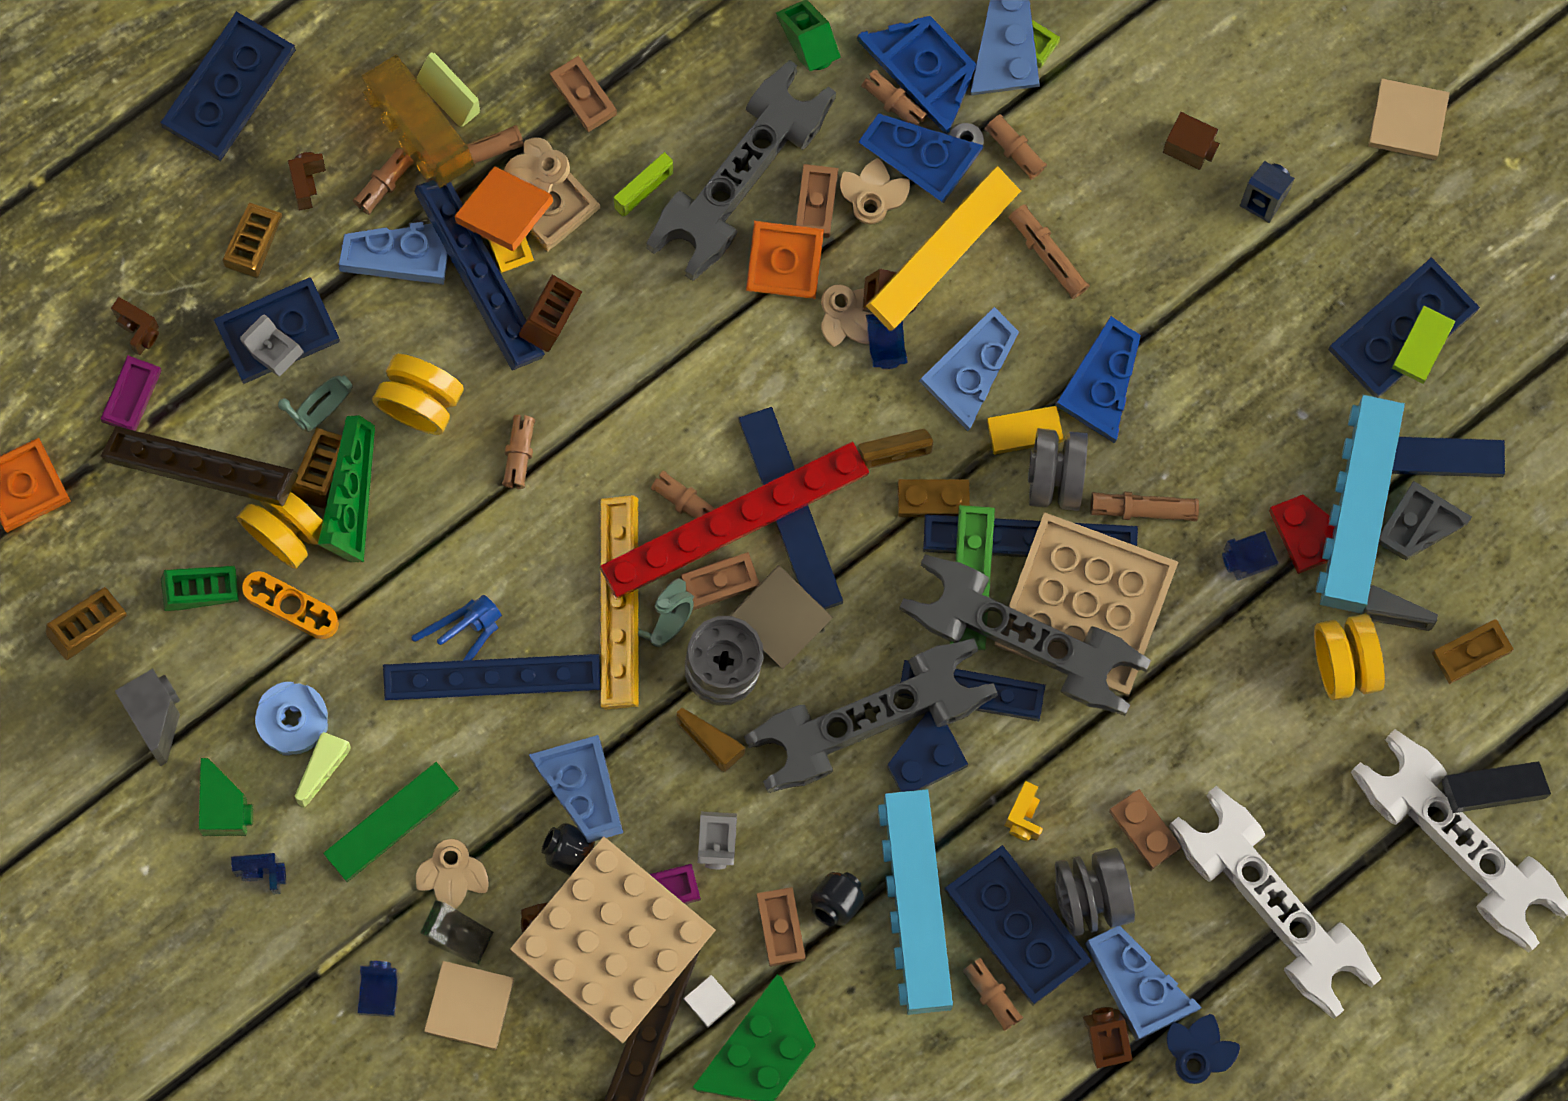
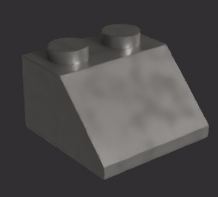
M152 668L115 690L157 762L162 766L167 763L180 713L174 704L178 703L180 699L166 675L164 674L158 678Z

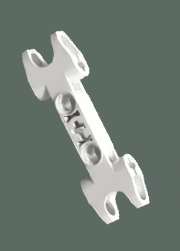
M1394 729L1385 740L1399 761V772L1393 776H1381L1360 762L1351 771L1352 776L1367 796L1370 804L1390 823L1396 825L1408 814L1488 894L1477 905V910L1498 933L1506 936L1527 952H1531L1540 942L1525 920L1526 909L1532 904H1541L1564 919L1568 916L1567 897L1560 889L1555 878L1537 860L1527 856L1516 867L1463 812L1452 813L1447 797L1436 787L1447 775L1444 767L1427 749ZM1438 807L1444 813V821L1435 822L1431 820L1428 816V808ZM1452 821L1455 825L1452 827V829L1445 833L1443 830ZM1465 835L1468 838L1466 843L1461 846L1457 845L1455 841L1458 837ZM1486 858L1491 860L1496 867L1495 874L1490 875L1483 872L1479 864L1480 859Z
M1215 786L1206 796L1218 815V828L1210 833L1198 832L1186 821L1177 817L1169 825L1171 831L1181 845L1187 860L1208 882L1212 881L1222 871L1226 874L1246 900L1297 957L1284 968L1291 982L1304 997L1335 1019L1344 1011L1331 988L1332 976L1340 971L1351 972L1371 988L1382 978L1367 955L1363 944L1348 927L1339 922L1326 933L1269 864L1253 848L1256 843L1265 837V833L1258 822L1245 807L1238 804ZM1251 866L1257 869L1260 875L1259 881L1249 882L1244 879L1242 868ZM1277 896L1281 898L1282 902L1279 904V907L1277 905L1272 908L1268 906L1267 903L1270 897L1272 899ZM1291 909L1293 913L1282 923L1280 918ZM1300 922L1304 924L1307 929V937L1297 938L1292 935L1289 927L1290 923Z

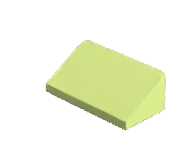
M431 52L417 76V83L459 127H464L480 113L479 100L435 53Z

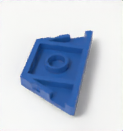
M931 16L914 19L913 22L908 24L897 23L889 25L886 30L869 34L868 31L861 32L857 36V41L897 84L906 91L912 100L924 112L928 113V117L945 134L949 133L976 70V63Z

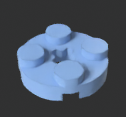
M294 682L276 684L262 695L258 703L259 706L255 715L257 731L268 747L282 755L289 756L309 751L316 746L320 734L326 733L328 730L326 705L320 694L308 685L294 684ZM287 710L302 714L298 718V725L293 727L290 724L285 726L282 723L286 719L284 713Z

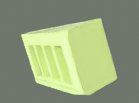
M325 732L320 734L295 794V799L299 806L305 808L348 755L351 749L348 741Z

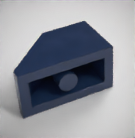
M1264 161L1249 180L1240 207L1270 223L1289 193L1295 178L1290 176L1289 171L1283 166L1275 163L1271 165Z

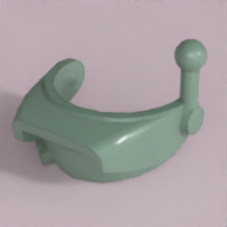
M345 375L342 377L335 376L313 391L296 411L290 406L289 400L285 398L278 402V407L286 411L302 430L306 429L310 432L320 425L345 400L351 392L353 385ZM328 392L329 395L326 398H324L312 410V412L309 415H307V411L312 407V405L325 393Z
M677 578L662 591L655 603V610L660 613L656 627L651 634L641 630L638 626L639 637L651 641L652 645L656 647H662L679 633L689 619L694 607V596L690 592H686L685 581Z

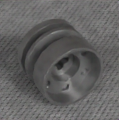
M717 616L704 621L693 632L687 648L685 677L691 690L699 698L714 705H731L743 700L754 689L763 661V644L757 631L741 619L733 616ZM720 660L727 662L726 671L719 670Z
M1117 848L1093 853L1092 870L1087 871L1080 856L1074 857L1073 875L1066 860L1056 861L1055 890L1062 917L1065 918L1073 937L1082 935L1084 932L1082 917H1084L1090 932L1097 931L1098 914L1103 913L1110 928L1134 923L1135 909L1131 886L1123 858Z

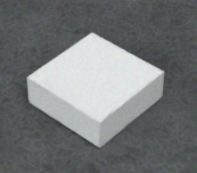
M712 975L684 998L686 1004L707 1028L735 1005V1001Z

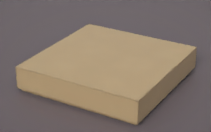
M1381 79L1368 146L1436 160L1439 154L1450 92Z
M555 162L549 166L548 170L554 167ZM570 172L562 183L553 184L550 191L553 202L529 232L547 252L600 209V204Z
M443 961L424 1032L438 1037L497 1050L514 978Z

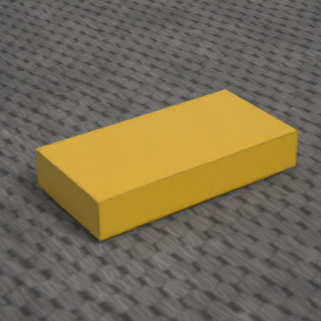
M1057 406L987 418L994 455L1034 448L1037 428L1055 430L1059 437V443H1062L1064 440Z

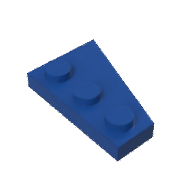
M879 113L858 141L942 203L946 201L984 148L981 144L923 128Z
M1111 316L1055 406L1115 443L1119 433L1120 419L1124 410L1130 376L1132 375L1141 335Z

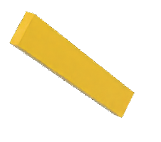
M998 166L993 168L866 307L889 331L895 329L1021 190Z
M634 495L601 499L602 565L638 547V498ZM601 572V708L607 710L639 707L638 589L616 600Z

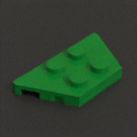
M778 974L775 976L694 1084L693 1089L696 1092L723 1095L739 1100L776 1101L814 1050L816 1044L781 976Z

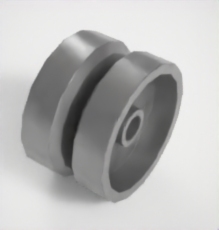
M1037 428L1034 450H1031L1029 463V506L1047 508L1052 502L1054 486H1058V504L1060 508L1079 511L1086 470L1088 434L1069 431L1064 439L1062 453H1058L1059 437L1057 432L1051 429Z

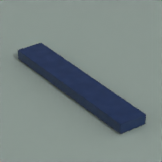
M447 174L417 185L414 192L511 370H516L542 359L545 355L543 350L519 336V332L526 319L481 236L456 223L455 215L461 209L463 203Z
M772 407L739 417V424L762 486L795 470ZM807 505L775 521L797 583L825 610L843 604L840 590L809 506Z
M925 515L923 552L956 554L958 516ZM994 518L992 556L1028 557L1041 521ZM1075 523L1137 546L1138 526Z
M599 654L383 664L385 700L601 690Z

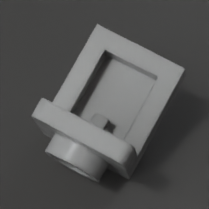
M262 315L240 337L241 342L251 355L279 377L304 353L299 344L278 330L266 315Z
M701 811L697 863L705 864V867L709 869H725L727 865H734L736 813Z

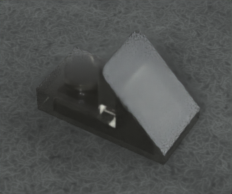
M435 900L420 934L429 938L428 942L433 946L479 965L494 933L455 908Z

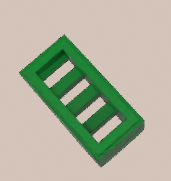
M235 566L164 570L161 576L164 611L184 610L239 601ZM218 577H224L226 593H219ZM204 579H209L211 594H205ZM189 581H195L196 595H190ZM175 583H180L181 596H175Z

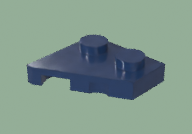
M929 711L923 716L893 756L887 768L899 791L906 792L922 790L968 767V762L948 725L937 727Z

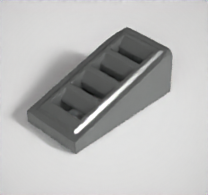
M1374 585L1370 586L1368 602L1362 614H1368L1373 622L1426 631L1432 630L1438 618V614Z

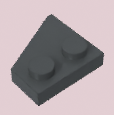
M1413 481L1380 533L1378 544L1406 561L1466 526L1472 516Z

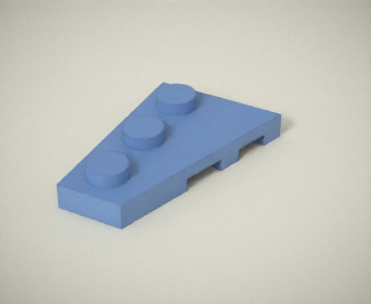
M990 0L971 95L1040 87L1030 0Z
M423 222L411 223L410 227L389 230L386 227L344 234L339 270L340 272L444 284L449 255L433 225H423Z
M995 307L919 380L967 431L970 430L982 403L990 391L993 381L1019 333Z
M598 735L529 754L532 763L588 843L601 840L603 836L608 838L623 833Z
M1121 926L1110 929L1089 939L1085 943L1122 1016L1125 1018L1135 1041L1202 1008L1193 998L1190 1000L1177 987L1178 983L1169 974L1166 976L1150 960L1151 956Z

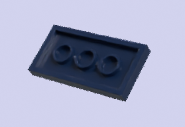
M236 11L160 122L162 128L221 162L296 51L295 45Z
M1431 257L1333 342L1328 350L1373 397L1379 398L1405 376L1392 369L1423 306L1456 321L1448 337L1477 313L1480 307Z
M1003 845L944 889L1032 1006L1092 961Z

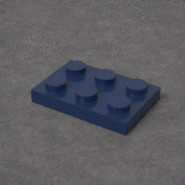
M311 277L214 319L243 384L272 372L257 361L240 340V337L262 315L270 318L278 330L299 344L304 353L296 361L340 342L339 336Z

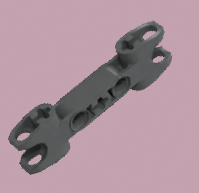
M791 60L764 80L753 94L746 106V111L758 120L712 176L697 198L694 200L684 192L678 191L662 210L660 218L646 243V248L655 254L672 240L683 239L690 242L695 248V252L685 269V276L692 281L716 263L732 244L737 235V230L725 221L775 159L789 140L802 150L805 149L820 131L822 123L836 99V92L830 87L822 90L818 96L810 101L794 99L789 94L788 88L794 80L798 65ZM758 139H766L771 145L760 149L753 143ZM747 163H748V172L742 170ZM736 168L742 171L738 174L736 173ZM720 191L727 193L730 198L726 201L718 202L712 198V195Z
M927 554L924 555L921 566L942 581L944 593L938 601L931 604L919 603L904 598L899 610L915 619L929 632L954 643L960 642L966 628H969L1068 675L1060 691L1069 698L1088 707L1111 711L1123 716L1126 715L1130 704L1109 690L1106 681L1107 674L1111 669L1118 666H1127L1146 672L1151 662L1150 659L1136 651L1122 638L1094 626L1090 627L1084 642L982 595L989 582V577L960 562L948 561ZM988 611H995L1001 615L1003 622L997 628H989L984 625L982 617ZM1009 618L1014 620L1012 628L1018 631H1023L1025 627L1030 628V635L1034 639H1027L1025 643L1019 641V634L1011 629L1008 636L1003 635L1007 629ZM1051 643H1063L1067 648L1068 654L1062 659L1051 657L1047 649Z
M970 639L947 645H938L917 654L908 661L915 677L836 709L814 720L811 719L806 705H798L775 714L761 726L746 734L744 738L749 748L775 743L784 747L787 751L788 758L785 766L763 781L767 792L771 793L787 788L805 786L824 778L833 772L828 754L893 728L929 711L936 726L942 727L969 716L977 708L998 696L994 683L967 688L960 685L954 678L956 666L978 652L975 640ZM901 694H909L914 698V703L909 709L902 710L894 705L895 699ZM867 709H872L874 713H878L876 715V722L870 723L869 719H864ZM851 715L855 716L859 730L854 731L852 720L849 717ZM835 722H842L848 727L846 734L840 738H834L828 734L829 727Z

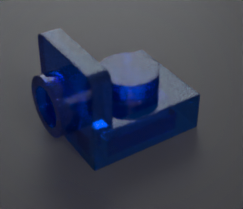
M874 314L866 315L868 347L873 367L893 369L900 364L908 363L904 342L903 320L895 329L889 331Z
M1265 531L1238 541L1235 538L1228 540L1224 547L1225 552L1222 553V559L1229 573L1234 572L1237 581L1278 565Z
M275 853L231 857L232 872L236 877L241 876L242 881H259L264 879L263 874H269L270 891L273 895L281 894L280 885L286 884L285 862L279 863Z
M370 961L369 966H360L361 982L358 1014L395 1017L399 983L398 970L391 968V963L385 961Z

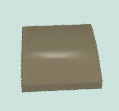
M780 565L729 615L746 621L757 631L763 644V650L782 669L833 618Z

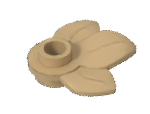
M530 138L524 142V154L510 159L504 171L550 193L553 184L562 183L568 177L570 166L566 155L558 150H553L548 141L542 138ZM555 162L554 167L548 170L549 166Z
M876 158L865 166L860 176L851 172H843L840 190L843 197L853 204L854 215L860 222L876 224L885 218L888 210L899 208L906 201L910 190V180L898 178L890 181L885 165L879 158ZM873 204L877 210L873 213H868L864 210V206Z
M836 284L826 289L823 293L821 305L825 315L821 323V330L831 346H837L846 336L861 344L870 345L874 342L876 327L872 316L875 315L862 311L864 289L852 291L845 285ZM837 295L842 296L845 300L843 308L835 304V297Z
M450 838L441 841L435 847L433 857L421 863L416 872L417 890L434 889L438 902L448 912L458 908L464 900L467 890L477 893H486L488 890V875L483 863L470 857L466 845L457 839ZM447 851L457 853L458 860L455 863L449 864L444 860V854Z

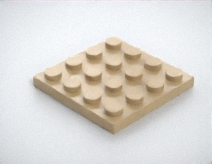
M1044 512L1009 607L1084 642L1091 626L1100 628L1122 638L1128 645L1144 655L1178 561ZM1009 618L1007 629L1003 635L1008 636L1011 629L1019 634V641L1025 643L1027 639H1034L1030 635V628L1025 627L1023 631H1018L1012 628L1014 620ZM995 641L994 646L1040 663ZM1053 642L1047 647L1049 655L1055 659H1062L1068 654L1066 646L1061 642ZM1118 666L1111 669L1106 679L1109 689L1129 697L1138 670L1127 666Z
M603 836L509 950L617 1041L623 1044L716 930Z

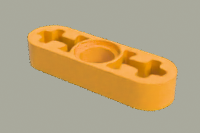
M262 571L250 573L244 579L242 585L243 593L247 601L255 607L317 639H328L338 630V617L334 609L329 605ZM264 581L266 589L276 595L277 588H280L281 591L275 596L273 606H270L271 598L264 593H259L255 597L251 586L253 584L260 585ZM294 596L301 601L300 609L296 613L285 614L280 608L281 602L286 597ZM309 604L312 605L309 609L311 614L319 618L324 613L328 614L329 627L322 626L319 630L316 629L315 621L308 616L305 617L304 623L300 622L306 615Z

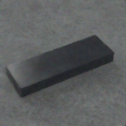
M1539 761L1446 775L1441 780L1452 813L1543 800L1551 795Z

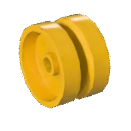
M405 354L393 355L386 370L390 381L379 384L372 398L373 404L382 412L404 425L428 434H443L450 420V414L446 408L457 405L464 391L463 385L449 373L431 363Z
M290 492L284 506L263 501L260 502L264 508L256 504H248L236 517L238 522L276 558L289 567L297 569L308 556L302 541L318 545L323 523L322 519L292 492Z
M1368 614L1348 617L1344 629L1336 620L1320 622L1315 625L1314 640L1319 671L1325 690L1332 701L1351 697L1355 685L1363 694L1379 692L1384 689L1385 673L1382 651L1374 623Z

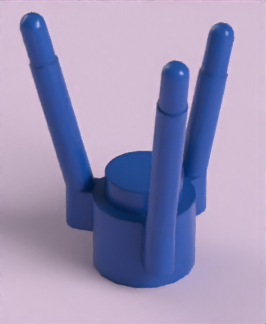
M482 595L476 601L472 599L464 607L422 629V631L414 634L411 639L413 642H416L464 616L463 620L438 638L437 643L439 645L444 644L468 625L476 632L483 629V632L463 659V661L472 660L488 637L498 629L495 621L502 615L496 605L486 595Z

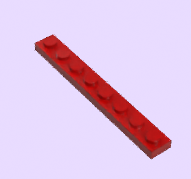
M852 441L602 564L600 570L617 600L868 476L869 470Z

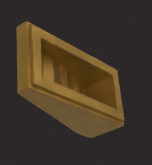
M249 202L223 257L224 266L258 278L283 216L282 213ZM253 215L270 219L269 225L253 221ZM251 227L265 233L262 237L247 232L248 228ZM247 239L259 243V246L256 248L244 244L243 240ZM241 250L254 256L252 259L238 255Z
M316 427L298 469V477L292 488V493L303 502L321 508L326 507L342 435ZM322 444L337 449V451L333 453L320 449L318 446ZM314 457L331 462V465L315 461ZM309 471H312V472H316V473L325 475L326 477H325V479H324V478H321V477H318V476L309 474Z
M104 587L47 623L46 635L67 661L127 616V613L109 590ZM101 602L111 615L105 617L96 605ZM90 612L98 623L93 625L85 614ZM75 621H78L85 630L83 633H80L73 623ZM66 630L72 640L69 641L62 631Z
M681 708L677 711L676 722L722 772H726L744 756L745 747L741 743L688 710Z

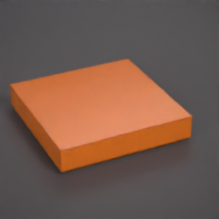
M494 166L457 212L455 220L457 224L514 252L552 204L553 198L552 194Z
M754 221L746 291L816 299L824 229Z
M40 438L0 456V522L6 533L71 502Z

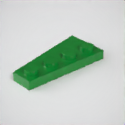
M360 415L346 416L318 545L349 562H364L375 425Z

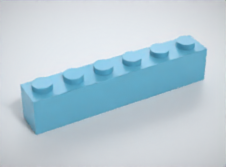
M1363 395L1358 406L1352 405L1348 426L1354 427L1352 439H1345L1342 451V459L1347 460L1345 472L1339 471L1335 492L1341 493L1339 505L1333 504L1329 518V525L1335 527L1332 539L1326 538L1322 559L1328 560L1326 572L1320 571L1316 586V592L1322 593L1320 605L1362 614L1367 605L1405 403Z
M926 789L886 793L884 804L878 805L880 826H887L888 840H882L884 862H891L892 875L886 876L888 898H895L896 911L890 912L892 934L898 933L900 947L894 948L896 970L903 969L904 983L898 984L900 1006L907 1005L908 1015L951 1011L953 1001L929 791Z

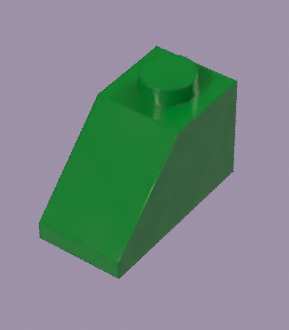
M803 0L776 12L777 19L799 61L809 71L825 69L833 61L841 58L829 21L808 0Z
M201 758L199 831L202 836H246L247 826L253 825V804H247L245 795L209 758Z

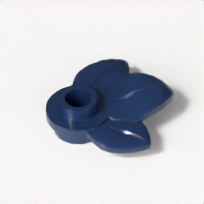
M1213 1014L1201 1017L1192 1024L1190 1029L1173 1022L1167 1034V1047L1176 1058V1072L1181 1080L1189 1084L1202 1083L1211 1073L1228 1070L1237 1059L1240 1045L1236 1042L1220 1041L1219 1027ZM1189 1060H1196L1199 1063L1200 1070L1193 1073L1188 1070L1187 1062Z

